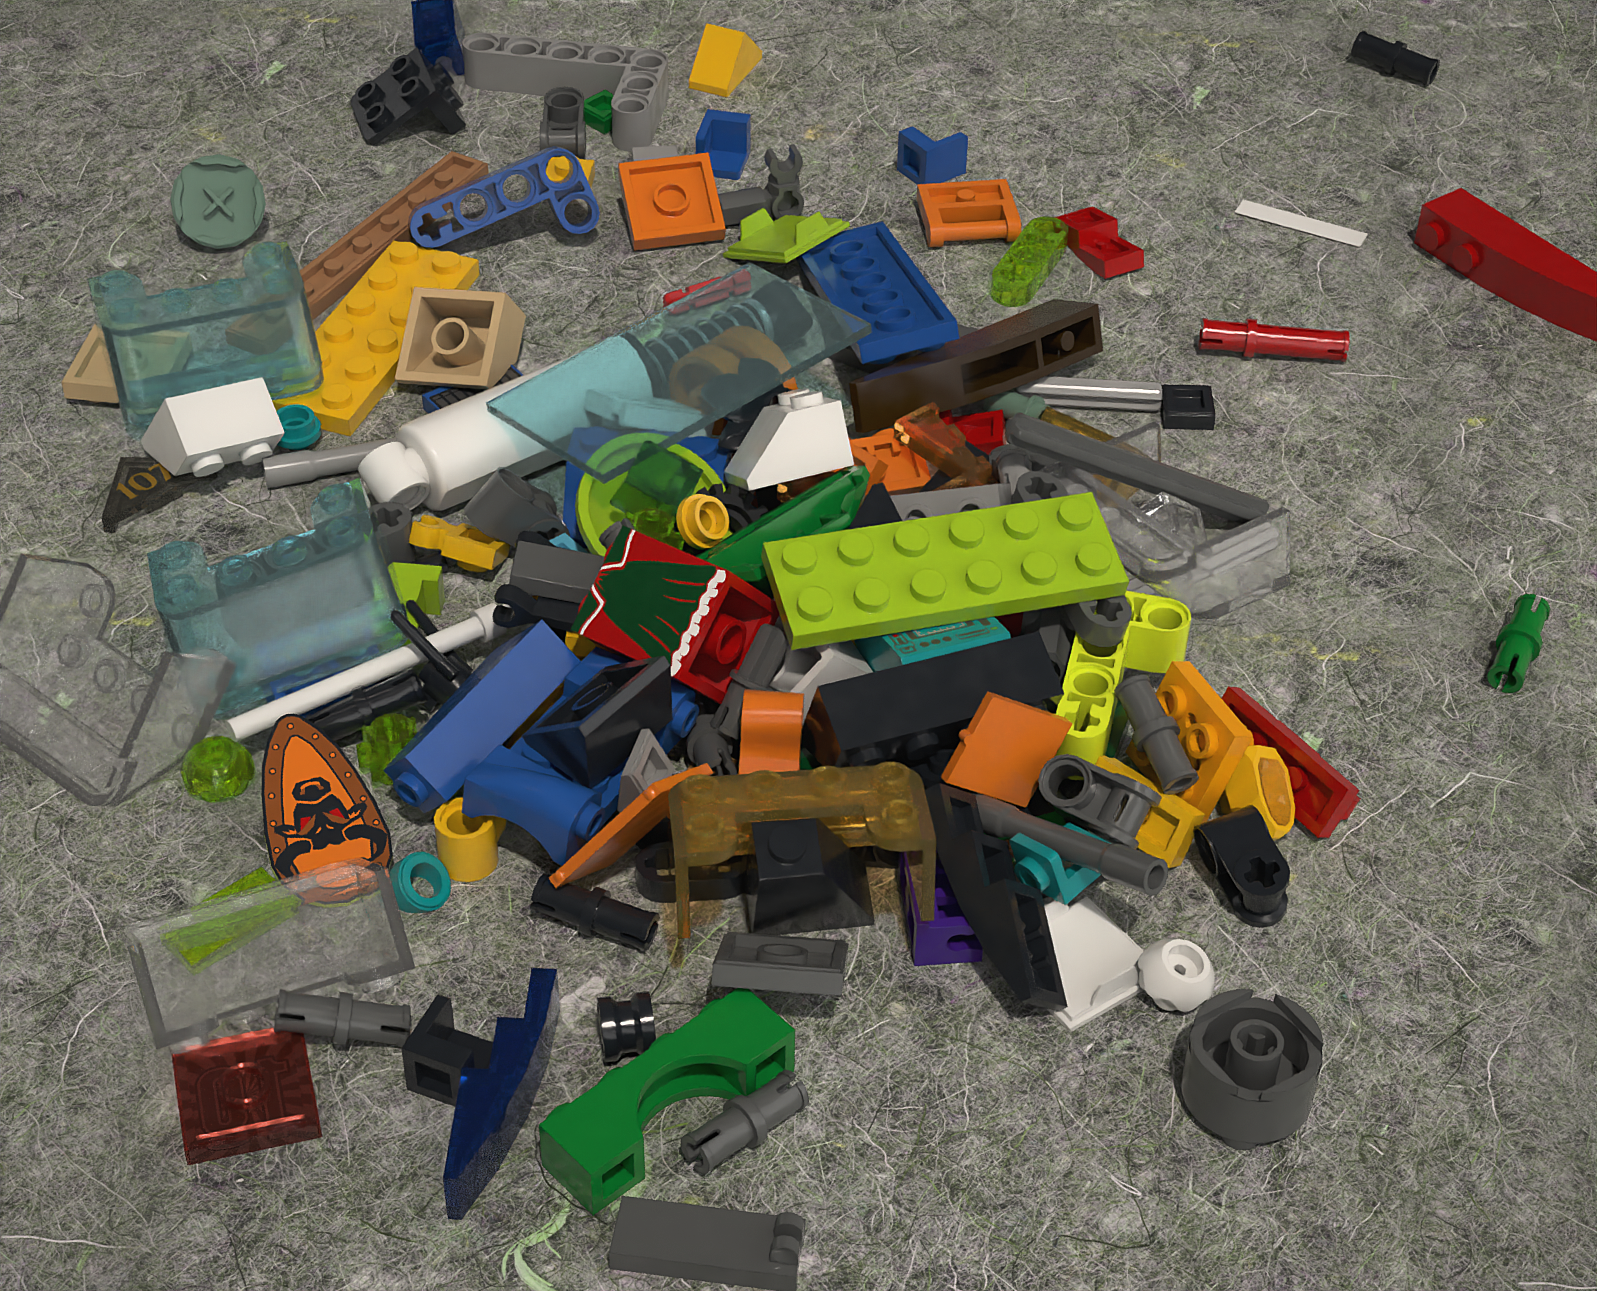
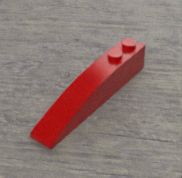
M1462 188L1422 204L1414 244L1477 285L1509 303L1561 328L1597 342L1596 271Z

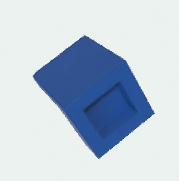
M707 109L696 134V154L709 153L715 178L739 180L751 153V114Z
M913 126L899 131L897 171L916 184L943 183L965 174L968 136L959 132L935 142Z

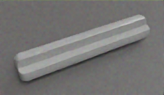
M1045 376L1016 387L1014 390L1015 393L1028 398L1034 395L1040 396L1044 399L1045 404L1049 406L1156 412L1160 410L1162 404V386L1158 382Z

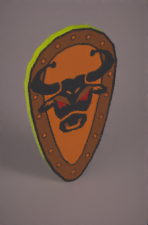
M293 713L281 716L275 722L267 740L262 762L261 797L264 838L272 872L283 891L303 905L322 910L350 908L370 898L387 878L393 859L389 829L377 802L341 748L322 729L301 715Z

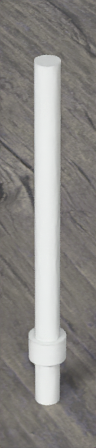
M490 603L472 611L469 619L425 638L439 652L445 654L478 639L482 642L490 641L506 634L507 628L500 627L493 622L492 614L497 605ZM502 604L505 607L511 608L509 605ZM413 643L407 644L226 721V728L234 742L240 741L273 727L275 722L283 715L293 713L301 715L352 693L351 690L360 685L367 687L426 662L428 658Z

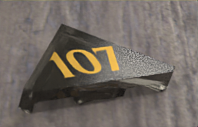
M120 457L101 517L104 532L115 533L120 521L143 509L149 514L183 496L182 489L197 481L216 480L219 471L202 477L194 476L193 472L174 476L154 457Z

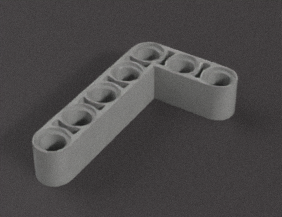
M487 32L470 34L462 41L465 82L468 86L480 90L545 96L551 89L565 86L580 90L583 93L584 100L606 89L614 95L611 101L614 146L620 150L632 152V147H647L652 143L669 99L668 56L666 53L648 48Z

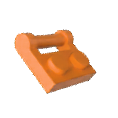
M1007 179L917 184L916 200L926 229L928 247H941L944 245V242L995 238H1004L1005 242H1019L1021 240V220Z

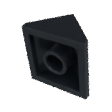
M663 655L606 666L526 731L522 738L529 747L582 786L592 789L630 756L641 729H650L653 735H655L673 720L671 665Z

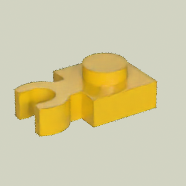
M422 515L421 522H412L409 543L423 548L442 550V556L457 560V565L465 570L473 572L493 570L508 557L510 550L508 543L487 536L475 526L465 523L455 526L448 524L443 519L430 515Z

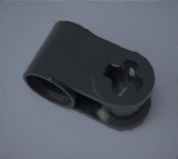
M1249 805L1194 826V839L1199 855L1209 873L1217 880L1235 915L1243 923L1259 928L1273 926L1281 921L1287 911L1288 897L1285 890L1289 886L1290 868L1270 836L1268 827L1258 809L1253 805Z

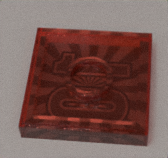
M273 1027L171 1048L187 1165L322 1137L304 1033L274 1032Z

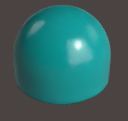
M414 852L399 860L391 868L386 879V892L390 902L397 909L407 913L434 911L444 905L451 891L450 876L446 867L438 858L426 852ZM420 877L427 880L434 889L433 896L431 898L420 896L413 889L410 878Z

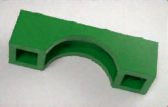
M737 988L722 999L712 1000L689 1022L673 1033L668 1032L659 1036L649 1049L623 1067H616L608 1071L597 1085L571 1103H563L552 1110L547 1118L539 1124L542 1166L594 1216L645 1179L644 1136L642 1133L649 1121L658 1112L675 1102L692 1097L711 1096L729 1100L735 1095L742 1094L748 1096L774 1079L781 1071L789 1070L794 1072L795 1029L749 989Z

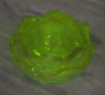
M211 736L197 742L187 751L180 767V774L187 791L192 795H198L201 799L210 803L218 802L226 797L243 794L249 780L254 778L256 772L255 763L250 751L239 741L234 742L231 738L225 736Z

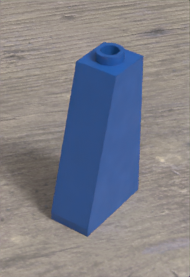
M542 619L497 647L383 770L393 780V787L398 796L407 804L418 807L423 813H426L447 802L464 784L465 778L499 744L502 745L581 662Z

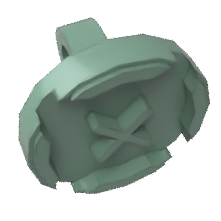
M221 154L202 156L186 165L174 180L170 197L173 218L182 232L196 243L216 249L237 246L251 237L262 222L266 206L263 186L253 170L240 160Z

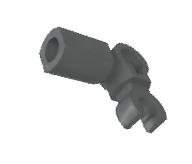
M795 144L789 145V157L783 162H778V158L772 148L766 150L764 161L771 173L768 176V183L764 189L759 186L718 194L725 226L740 223V220L761 208H765L768 214L773 213L778 219L784 215L798 216L804 207V199L800 193L799 176L797 173L801 170L803 159Z

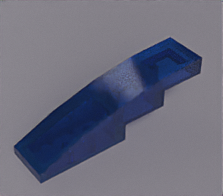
M531 968L524 1018L497 1017L489 1069L462 1068L443 1174L448 1219H463L499 1170L530 1113L549 1063L560 1014L557 969Z

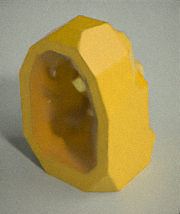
M1261 745L1248 746L1219 798L1221 811L1224 814H1228L1243 807L1253 805L1262 815L1270 836L1275 841L1287 834L1294 824L1295 803L1289 771L1275 748Z

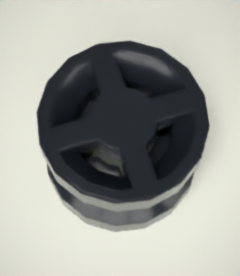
M649 991L636 992L630 1000L615 1001L610 996L597 997L598 1026L604 1062L618 1061L623 1053L637 1052L641 1055L648 1050L656 1040Z

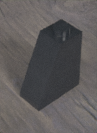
M815 814L751 821L744 876L751 933L785 935L874 925L875 920L866 864Z

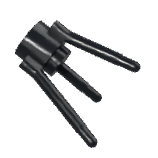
M414 600L406 602L407 610L426 636L439 631ZM393 610L390 613L391 620L429 660L419 673L418 678L424 683L423 689L428 700L420 704L431 713L439 704L441 706L444 705L468 679L473 669L454 650L445 654L439 652L398 610ZM337 650L334 655L338 661L352 668L367 662L343 650ZM395 675L390 676V677H388V678H386V679H383V680H381V681H379V682L386 681V680H388V679L394 677Z

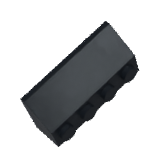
M1037 631L817 686L802 726L801 742L831 775L851 770V773L854 775H860L880 768L886 760L905 755L909 760H919L933 755L941 749V746L960 742L959 732L968 728L987 691L1050 713L1055 711L1064 695V691L1040 632Z

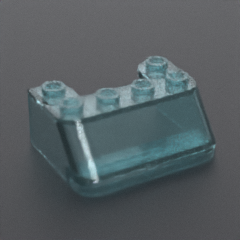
M287 241L278 243L262 242L246 252L242 258L245 278H225L213 284L187 289L172 288L161 294L147 296L141 279L123 270H112L104 273L102 276L87 278L101 349L119 408L125 421L133 425L149 426L166 398L263 377L272 400L306 394L322 385L324 381L322 359L306 290Z
M360 478L343 484L330 485L318 494L310 507L314 526L313 530L299 535L283 537L274 544L243 555L230 556L218 564L209 566L202 547L190 541H173L158 550L147 553L155 606L186 690L199 712L207 715L228 712L372 660L398 649L407 641L408 638L403 634V631L390 618V613L393 610H398L409 621L388 543Z

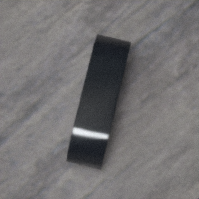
M732 839L670 841L650 844L643 848L636 857L635 875L638 892L645 899L658 903L735 898L745 892L744 876L748 849L742 843ZM728 866L729 871L719 872L718 867ZM657 870H668L669 875H657Z

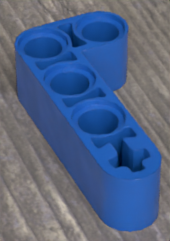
M553 146L419 204L410 213L408 226L411 235L417 243L424 247L434 248L547 199L558 223L569 232L575 234L587 233L593 229L599 220L600 212L579 160L567 149ZM554 156H564L569 162V173L561 181H551L546 175L547 162ZM515 174L522 175L527 181L525 195L517 200L506 198L503 193V183L506 178ZM468 194H479L485 201V210L482 215L473 219L464 217L460 211L462 199ZM574 199H583L588 207L587 217L581 223H569L565 218V207ZM450 202L452 213L461 224L460 226L453 229L451 221L447 220L437 225L438 234L430 237L427 231L418 232L417 228L423 224L421 216L430 213L434 219L447 215V212L443 209L442 205Z

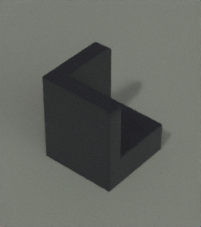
M440 994L435 997L401 1048L407 1090L462 1110H466L499 1058V1047L496 1043L454 1028L451 998Z

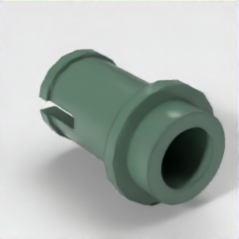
M1008 390L985 398L984 412L1003 410L1005 421L1011 417L1013 418L1017 413H1023L1048 423L1051 417L1050 406L1045 404L1042 397L1036 395L1028 398Z

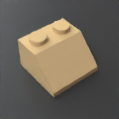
M414 287L395 380L403 384L491 389L506 374L511 364L514 365L517 362L526 315L505 292Z

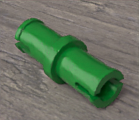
M1524 594L1516 599L1510 621L1500 629L1496 639L1498 652L1493 665L1488 671L1487 679L1490 685L1497 689L1502 675L1506 674L1507 679L1501 691L1504 693H1514L1523 687L1529 664L1539 656L1543 641L1540 634L1551 609L1548 602L1541 598L1536 611H1531L1536 598L1535 594Z

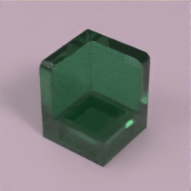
M646 440L641 445L626 477L614 492L610 504L666 535L677 522L676 514L679 504L683 499L693 494L704 470L656 443Z

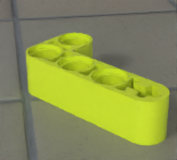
M1126 591L1125 597L1130 604L1132 615L1124 638L1119 644L1111 647H1098L1083 640L1076 632L1062 686L1064 695L1056 710V715L1067 718L1072 723V726L1055 757L1069 754L1078 756L1095 765L1099 756L1106 755L1118 701L1114 690L1122 682L1125 668L1153 673H1166L1172 661H1185L1191 624V612L1186 605L1178 600L1167 597ZM1080 776L1068 777L1072 780H1084V778Z

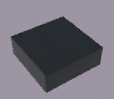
M1161 385V413L1164 429L1214 430L1216 414L1211 386Z

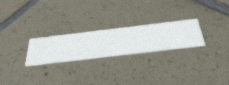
M1244 199L1234 212L1357 247L1362 245L1368 235L1364 232Z

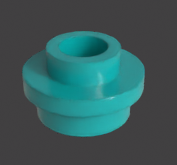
M293 404L284 406L276 411L285 432L278 442V446L289 450H302L316 442L321 436V423L309 407Z

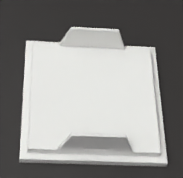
M1088 897L1070 906L1056 900L1044 906L1068 1006L1059 1011L1047 1010L1070 1033L1144 991L1138 980L1140 972L1138 959L1144 951Z

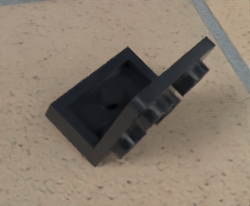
M418 47L407 55H401L396 58L390 67L373 81L370 80L363 83L356 90L350 101L363 136L370 145L379 143L426 107L432 111L452 135L466 126L460 111L464 103L452 87L454 84L452 77L440 62L433 66Z

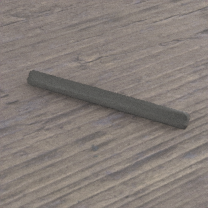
M1017 413L1013 418H1009L1005 424L1007 430L1004 438L1009 444L1242 525L1257 517H1263L1266 521L1269 519L1267 512L1270 505L1265 499L1023 413Z

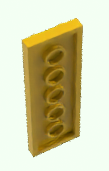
M393 240L267 387L276 411L284 406L293 404L307 406L313 410L314 415L319 419L322 430L351 437L395 382L414 287L468 290L480 275L479 260L461 256L451 251H439L417 246L411 242Z

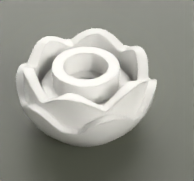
M1180 938L1159 940L1146 948L1138 959V967L1140 968L1139 984L1153 998L1158 1007L1167 1011L1179 1010L1181 1012H1189L1210 999L1215 982L1213 966L1205 952L1196 944Z

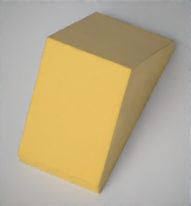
M706 23L690 74L689 88L728 97L762 59V50L745 32Z

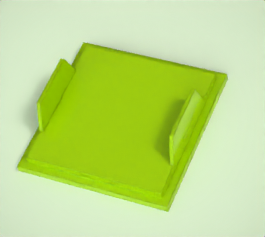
M761 208L740 220V241L729 246L728 251L722 254L724 258L788 263L848 228L850 222L842 221V219L823 218L820 211L811 216L784 215L773 221L766 209Z

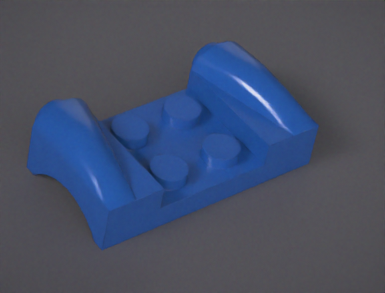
M595 647L565 677L563 695L537 722L604 667L634 660ZM671 679L673 720L654 735L666 755L682 737H685L691 731L699 713V706L694 704L695 691L674 679ZM522 737L510 749L499 744L465 778L462 813L470 818L484 815L501 817L519 825L540 842L554 862L562 866L598 833L600 827L617 810L621 775L629 757L590 789L579 784L529 747Z

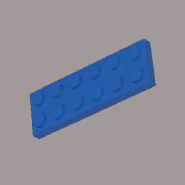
M883 221L839 232L796 257L801 269L862 364L868 362L871 364L888 363L899 354L914 350L922 352L934 351L942 348L945 342L960 339L957 320Z

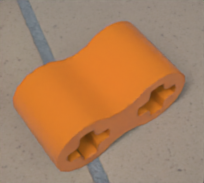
M744 690L738 778L760 780L799 778L804 693Z

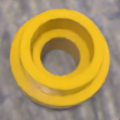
M694 494L683 499L678 506L676 514L677 527L682 538L691 547L698 550L709 549L716 546L727 533L729 516L725 506L719 499L704 494Z

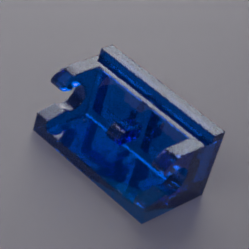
M455 0L412 1L415 46L422 51L433 66L439 57L446 56L450 58L452 68L458 76L463 75L462 41L465 38V31Z

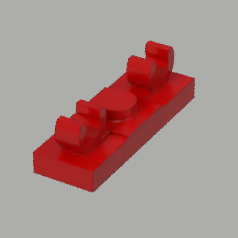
M1228 686L1221 699L1238 719L1247 726V729L1252 732L1254 745L1275 748L1288 768L1295 803L1294 817L1317 838H1329L1340 820H1346L1350 817L1361 799L1357 796L1360 790L1240 687Z

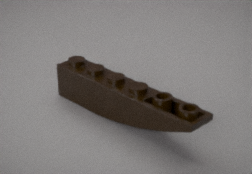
M1053 299L959 337L960 339L947 342L938 350L920 353L849 382L855 430L859 433H865L964 406L1038 380L1102 352L1103 345L1098 304Z

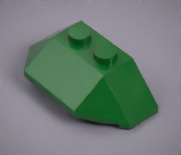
M865 465L844 467L696 557L731 571L773 599L774 595L761 558L763 543L848 530L863 503L870 474Z

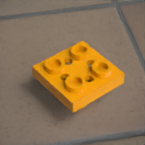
M1172 661L1155 695L1159 699L1166 715L1175 718L1180 728V733L1177 737L1193 769L1196 770L1199 776L1194 785L1175 795L1205 813L1202 824L1209 819L1247 747L1254 746L1252 732L1238 719L1190 661ZM1131 740L1126 750L1127 755L1146 778L1161 786V782L1145 752H1139Z

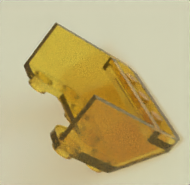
M883 762L873 766L843 768L821 766L813 770L784 772L759 770L750 774L724 776L698 774L689 776L671 788L668 795L667 835L678 939L691 938L688 867L718 864L733 855L747 854L751 822L819 818L848 847L876 845L890 851H906L921 921H934L936 835L923 782L919 774L901 763Z

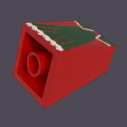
M622 525L615 541L606 551L604 563L589 593L580 603L578 615L570 630L615 654L625 656L634 661L664 655L671 665V679L682 683L694 690L695 693L721 705L733 679L729 676L731 670H739L760 626L764 623L774 626L780 614L776 601L731 571Z

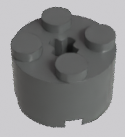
M1236 989L1223 992L1212 997L1199 1008L1190 1030L1180 1083V1090L1185 1103L1194 1117L1205 1127L1220 1135L1226 1145L1237 1150H1248L1254 1148L1258 1143L1280 1140L1291 1135L1304 1124L1312 1108L1323 1058L1322 1032L1313 1017L1303 1007L1291 999L1275 994L1274 1001L1252 997V989Z

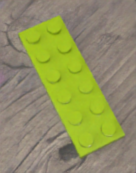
M1092 492L763 543L761 554L791 650L1125 595L1129 584L1127 574Z

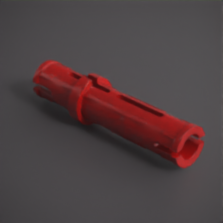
M1202 318L1201 327L1203 329H1200L1199 332L1200 350L1211 349L1242 352V357L1250 358L1254 356V353L1346 362L1347 353L1344 352L1349 351L1350 335L1347 330L1335 331L1258 324L1257 319L1246 318L1245 323Z

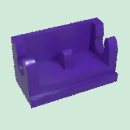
M912 832L900 833L898 880L914 966L982 962L983 948L956 900L941 860L932 858L937 853L933 836H913Z

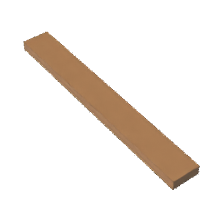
M453 151L448 153L225 329L227 344L266 359L350 291L393 240L410 242L414 239L409 230L408 220L410 213L416 206L489 174L488 164ZM450 202L442 205L446 212L451 208ZM430 213L421 216L423 224L417 228L418 232L425 230L437 219H434Z

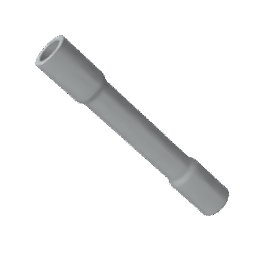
M397 437L319 451L303 450L262 458L267 488L307 482L321 476L358 470L361 461L370 452L384 444L397 442Z

